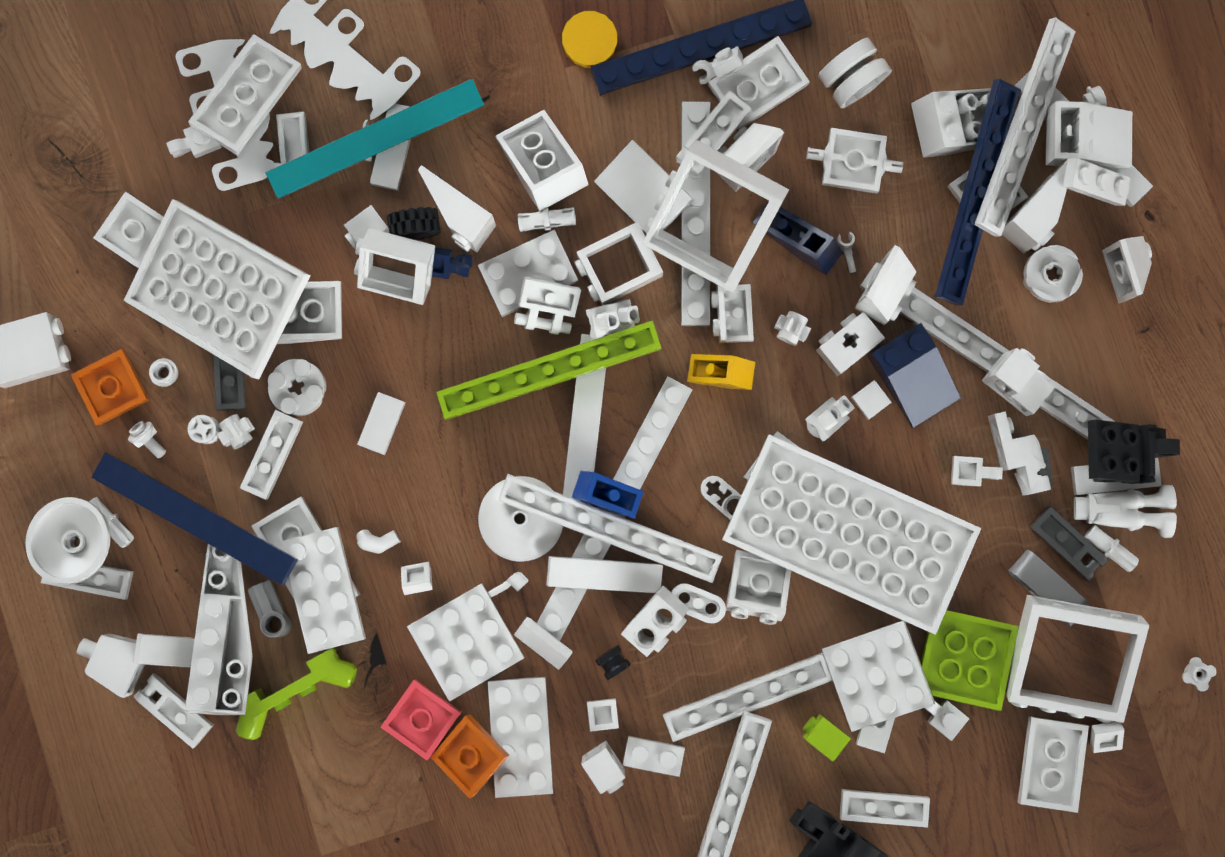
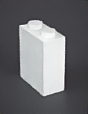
M44 312L0 325V387L8 388L71 370L69 365L71 354L68 347L63 343L61 335L64 334V328L59 318Z

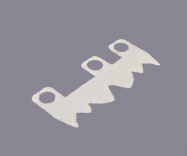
M290 0L281 9L270 30V34H274L279 30L289 29L291 30V45H297L305 41L304 56L309 68H315L333 61L334 67L329 85L342 89L358 87L355 100H372L373 110L370 114V120L375 119L394 106L419 78L420 69L406 57H399L382 74L349 46L350 42L364 27V22L351 10L343 9L326 26L314 14L327 0H320L313 5L306 3L304 0ZM344 17H351L355 20L356 28L350 34H343L338 29V23ZM400 65H408L412 69V77L406 82H400L395 78V69Z
M216 40L178 51L176 53V61L180 73L185 77L210 71L215 86L234 61L233 55L237 47L241 46L245 40ZM195 53L200 57L201 64L197 69L189 70L184 67L182 61L186 54ZM212 89L194 93L190 96L189 101L193 114L197 110L196 103L198 99L208 96ZM270 114L266 116L237 156L238 158L215 164L212 167L214 180L219 190L226 191L267 178L265 172L283 165V163H274L266 158L273 147V143L260 141V138L268 128ZM224 167H233L238 174L236 181L231 184L223 183L219 178L220 170Z

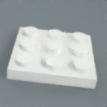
M483 583L407 626L449 702L525 658Z
M905 621L897 622L822 649L851 732L935 704Z

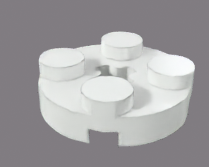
M1051 245L1041 248L1028 258L1024 266L1023 284L1034 297L1041 301L1049 303L1061 302L1079 289L1083 278L1082 268L1080 269V264L1077 261L1079 259L1073 251L1064 246ZM1055 267L1057 268L1056 273L1060 277L1051 281L1048 279L1046 270H1051Z
M291 359L278 365L273 373L269 375L268 394L277 409L289 415L304 416L320 407L326 392V380L323 373L315 365L303 359ZM295 380L298 383H304L300 395L290 391V388L293 386L292 382Z

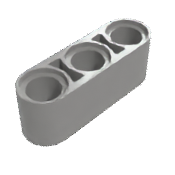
M1026 550L1008 570V573L1033 596L1090 606L1084 597L1030 550ZM1062 621L1069 627H1071L1074 624L1071 622Z

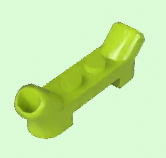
M333 647L306 662L311 671L310 674L267 698L261 688L248 694L245 715H239L235 732L242 738L250 740L259 738L268 710L274 707L276 712L287 707L292 704L291 697L300 693L303 698L317 690L315 684L320 681L344 688L350 687L354 682L357 672L355 664L341 660Z

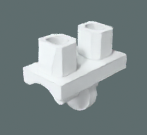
M630 299L586 310V315L591 325V338H598L634 327L635 323L640 321L638 307L631 306Z
M844 395L837 401L831 397L805 419L807 421V429L813 436L825 441L850 419L847 414L855 408Z

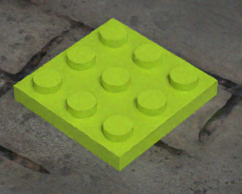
M946 610L936 635L927 631L920 662L932 696L1002 711L1019 626Z

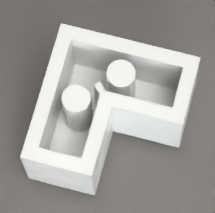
M1015 348L1001 355L982 379V382L1025 416H1029L1038 410L1055 387L1049 383L1050 378L1045 373L1037 370L1040 366L1034 362L1035 357L1029 351L1023 348L1020 350Z

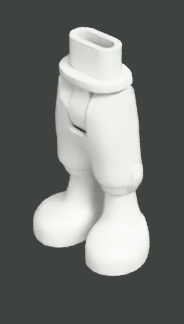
M1164 484L1157 493L1144 495L1141 491L1131 488L1128 491L1091 493L1087 494L1086 497H1074V520H1086L1088 524L1128 528L1130 531L1141 529L1144 525L1152 526L1158 529L1161 537L1172 538L1177 523L1175 512L1144 513L1138 511V509L1156 507L1173 510L1177 506L1176 492L1173 485Z

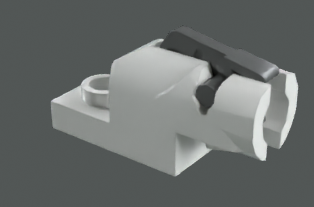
M1006 411L988 416L1000 468H1003V471L1016 468L1017 473H1014L1020 486L1022 496L1051 490L1052 474L1049 450L1040 446L1034 434L1012 439L1011 434L1014 433V426L1011 418L1007 417Z

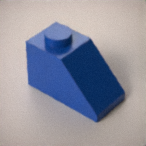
M580 471L571 498L635 519L644 491L595 472Z

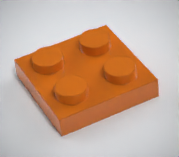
M120 349L71 374L97 426L150 400L124 349Z
M469 714L460 721L430 758L470 799L479 792L510 755Z

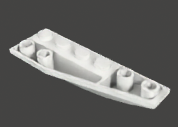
M208 544L185 710L189 713L245 715L253 654L242 565L240 561Z

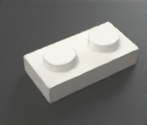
M628 736L623 766L680 777L685 747Z

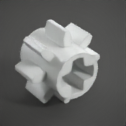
M789 311L787 316L781 314L774 329L779 330L777 338L793 346H796L799 340L802 342L806 341L811 328L806 326L808 319L793 311Z
M235 414L219 424L222 431L217 436L223 446L226 445L228 447L232 445L235 450L253 439L249 432L255 428L246 417L240 419L238 414Z

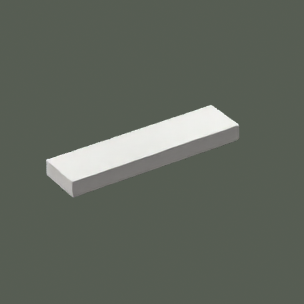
M549 556L546 585L549 587L657 593L661 588L663 565L658 563Z

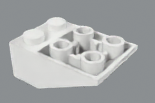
M991 88L931 92L911 103L923 158L946 156L975 150Z
M1055 101L1046 112V166H1060L1071 157L1079 158L1104 168H1132L1133 111L1087 102Z

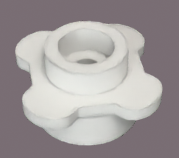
M1193 657L1182 674V680L1185 683L1195 685L1199 691H1206L1209 688L1208 683L1211 677L1216 675V668L1202 663L1198 657ZM1197 672H1201L1200 677L1197 676Z

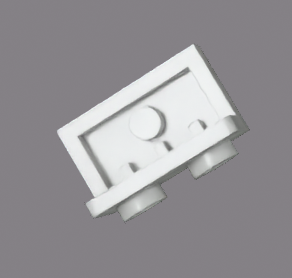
M751 284L738 285L734 293L717 285L716 291H711L712 308H717L718 318L713 319V336H719V343L753 342Z

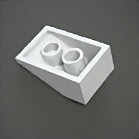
M545 110L495 136L539 212L589 185L582 163Z
M753 123L748 129L745 126L742 127L733 137L735 142L729 148L723 146L718 152L757 172L776 153L784 132L780 128ZM717 173L735 192L742 187Z
M1068 160L1055 169L1006 222L1002 235L1023 254L1030 249L1036 251L1040 246L1045 245L1055 234L1051 230L1058 223L1067 188L1063 187Z
M421 165L418 171L453 234L451 237L455 240L454 243L466 252L471 248L477 253L496 227L493 215Z
M895 245L881 260L854 308L861 313L864 312L867 316L883 325L889 319L895 321L903 307L899 305L903 295L909 296L916 284V281L913 280L916 270L900 247Z
M341 281L307 282L277 344L342 339Z

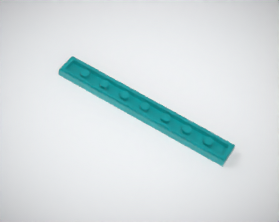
M470 79L265 173L277 198L280 199L483 107L484 103L473 79Z

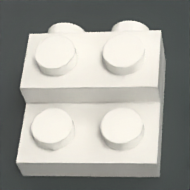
M736 550L728 588L726 611H730L731 616L738 619H747L748 615L760 617V622L769 625L782 621L786 613L791 570L750 552Z

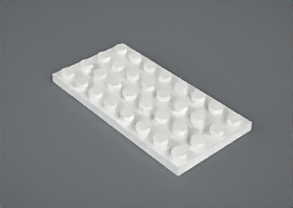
M769 434L722 540L936 635L981 528Z

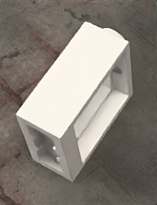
M638 222L577 251L578 260L574 263L581 277L587 275L591 283L587 289L594 302L599 300L601 305H606L663 276V270L652 249L642 244L645 235ZM630 237L647 273L605 293L588 257Z
M368 228L364 239H358L355 254L359 255L354 269V275L358 276L357 288L423 305L431 287L435 245ZM374 254L416 264L415 277L373 266Z

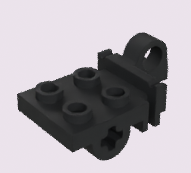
M1104 420L1088 421L1089 479H1093V482L1154 483L1156 482L1155 457L1162 458L1180 455V440L1166 439V429L1156 428V425L1147 424L1139 426L1138 424Z
M808 801L802 810L797 808L789 820L794 827L810 837V840L798 857H889L811 801Z

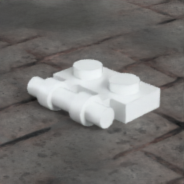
M524 277L518 305L519 307L529 309L527 314L516 313L514 324L524 325V328L534 330V328L549 330L550 334L558 335L559 332L570 334L572 324L562 322L563 316L575 317L581 289L579 287ZM539 311L553 313L551 319L538 317Z

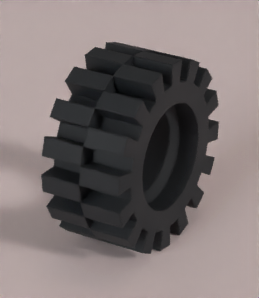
M408 208L409 210L402 209L399 212H392V214L387 216L390 234L420 240L425 237L437 236L441 233L437 208Z

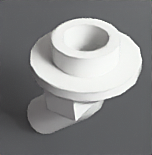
M140 421L129 430L130 436L128 440L130 443H133L138 448L144 444L157 458L165 455L166 450L153 438L157 431L151 422L144 423Z

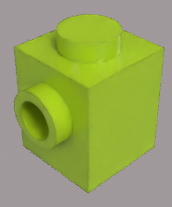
M821 714L817 718L812 716L803 727L805 733L802 737L833 762L851 740L849 736Z

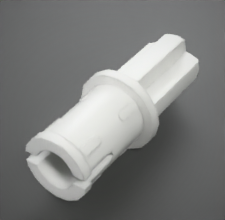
M98 497L90 500L89 502L94 504L105 516L110 529V537L121 548L128 546L133 541L134 535L118 520L119 515L113 514Z
M1094 524L1084 535V538L1100 550L1105 557L1112 559L1127 572H1131L1138 565L1139 559L1120 545L1119 539L1114 540L1099 529L1097 525Z

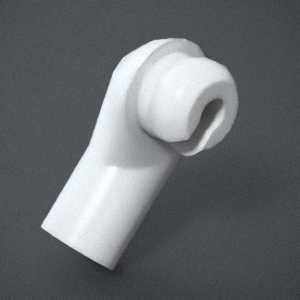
M361 530L356 536L357 544L362 550L380 554L401 542L395 530L382 537L372 535L369 530Z

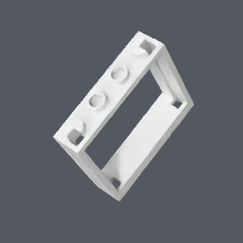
M695 139L689 148L684 146L676 162L681 165L677 172L674 170L671 172L665 183V186L669 188L666 195L661 194L657 200L654 209L658 212L655 218L650 217L644 227L647 235L642 244L734 293L789 189ZM694 161L769 200L734 268L662 230Z
M1027 595L1005 691L1008 701L1014 706L1027 708L1029 705L1039 707V709L1048 713L1062 711L1076 718L1089 716L1103 723H1113V721L1124 723L1149 624L1141 615ZM1039 617L1131 633L1112 705L1021 689Z

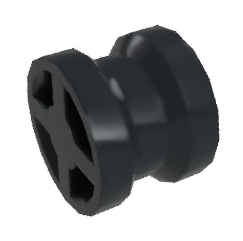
M619 645L611 648L595 660L597 665L602 666L605 670L604 676L607 680L631 665L629 660L624 659L621 655Z

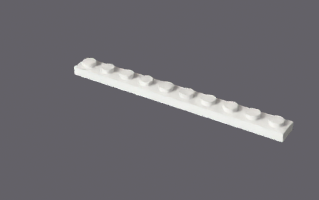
M876 262L860 285L861 289H866L879 263ZM915 287L909 296L903 295L899 302V305L903 306L899 313L915 325L922 323L930 335L987 373L1001 355L1009 351ZM1050 378L1049 383L1055 388L1039 408L1087 440L1088 421L1104 420L1114 422V420Z
M667 376L613 480L640 490L693 389ZM604 510V511H606V512L612 513V514L617 515V516L622 517V518H625V517H626V516H624V515H620V514H617V513H614V512H611V511ZM584 534L572 558L603 560L611 544ZM556 587L537 624L560 641L587 589Z

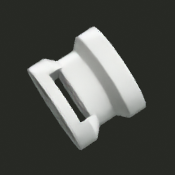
M197 415L192 418L187 428L190 438L202 444L216 442L219 439L217 434L222 430L218 420L206 415Z

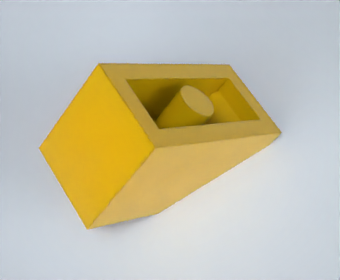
M691 354L687 382L728 389L752 390L756 362L731 355Z

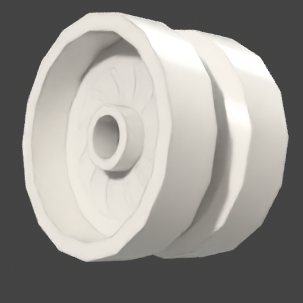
M868 37L841 52L818 74L819 79L826 88L838 86L832 97L840 108H845L870 93L892 72L885 59L877 58L872 60L876 55L877 48Z

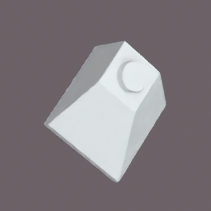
M1144 237L1122 239L1103 249L1102 253L1118 304L1143 294L1152 264L1151 247L1145 242Z

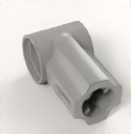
M268 580L248 589L247 591L260 620V630L262 633L272 638L286 636L292 628V621L289 615L285 613L273 581ZM274 617L280 618L282 623L281 629L277 633L270 626Z

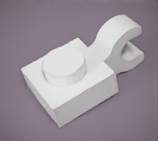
M739 47L721 50L715 55L716 58L713 59V62L706 60L696 61L692 67L693 71L704 69L707 72L699 78L700 84H706L715 76L719 78L743 66V55Z
M192 127L183 130L186 138L175 139L166 143L170 154L174 158L191 151L193 156L198 158L222 148L220 144Z
M952 456L951 485L981 487L982 478L1002 479L1003 468L982 466L983 458Z
M946 699L940 705L935 702L934 705L925 707L932 714L927 722L951 741L969 720L966 715Z

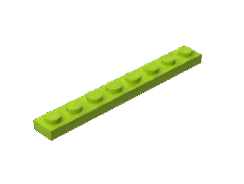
M652 320L436 393L444 419L448 420L661 350L662 347Z

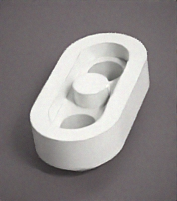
M686 583L675 586L671 591L678 599L679 595L683 592L689 594V601L684 603L689 608L686 613L689 616L706 623H717L725 615V603L717 595ZM709 603H713L716 606V611L713 614H708L705 610L706 605Z

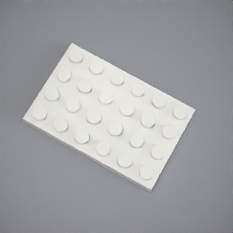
M172 199L123 301L250 377L260 379L311 275L180 201Z

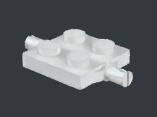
M831 128L828 145L825 150L810 147L807 149L806 159L823 161L822 185L877 194L880 189L881 177L885 171L901 174L903 169V162L887 160L885 151L887 136Z

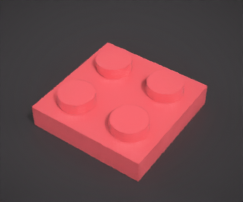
M414 679L381 725V728L422 758L428 760L459 717L461 711L417 679Z

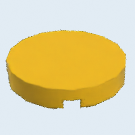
M583 11L574 15L566 23L562 32V45L566 56L574 64L584 68H591V66L609 61L617 48V31L613 22L606 15L596 11Z

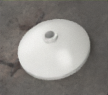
M516 476L520 479L526 480L533 484L552 490L548 485L535 478L526 476ZM502 480L488 491L481 503L478 523L482 538L493 552L505 559L518 562L537 559L554 547L562 533L563 526L497 501L505 480ZM522 513L525 515V522L523 524L515 522L516 514Z
M73 497L54 500L41 508L32 519L26 534V553L31 566L41 577L58 584H74L92 576L105 561L110 547V529L103 513L94 504ZM79 538L80 544L78 547H75L74 542Z

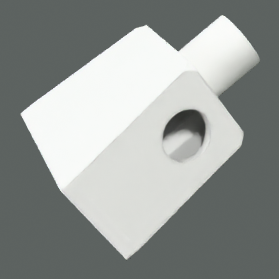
M115 634L101 635L97 643L84 638L77 648V654L90 659L86 666L85 674L119 697L124 698L132 695L145 666L144 664L133 663L137 640Z

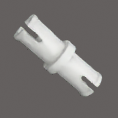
M574 207L558 210L545 208L540 212L519 213L520 232L535 229L550 231L554 227L576 225Z

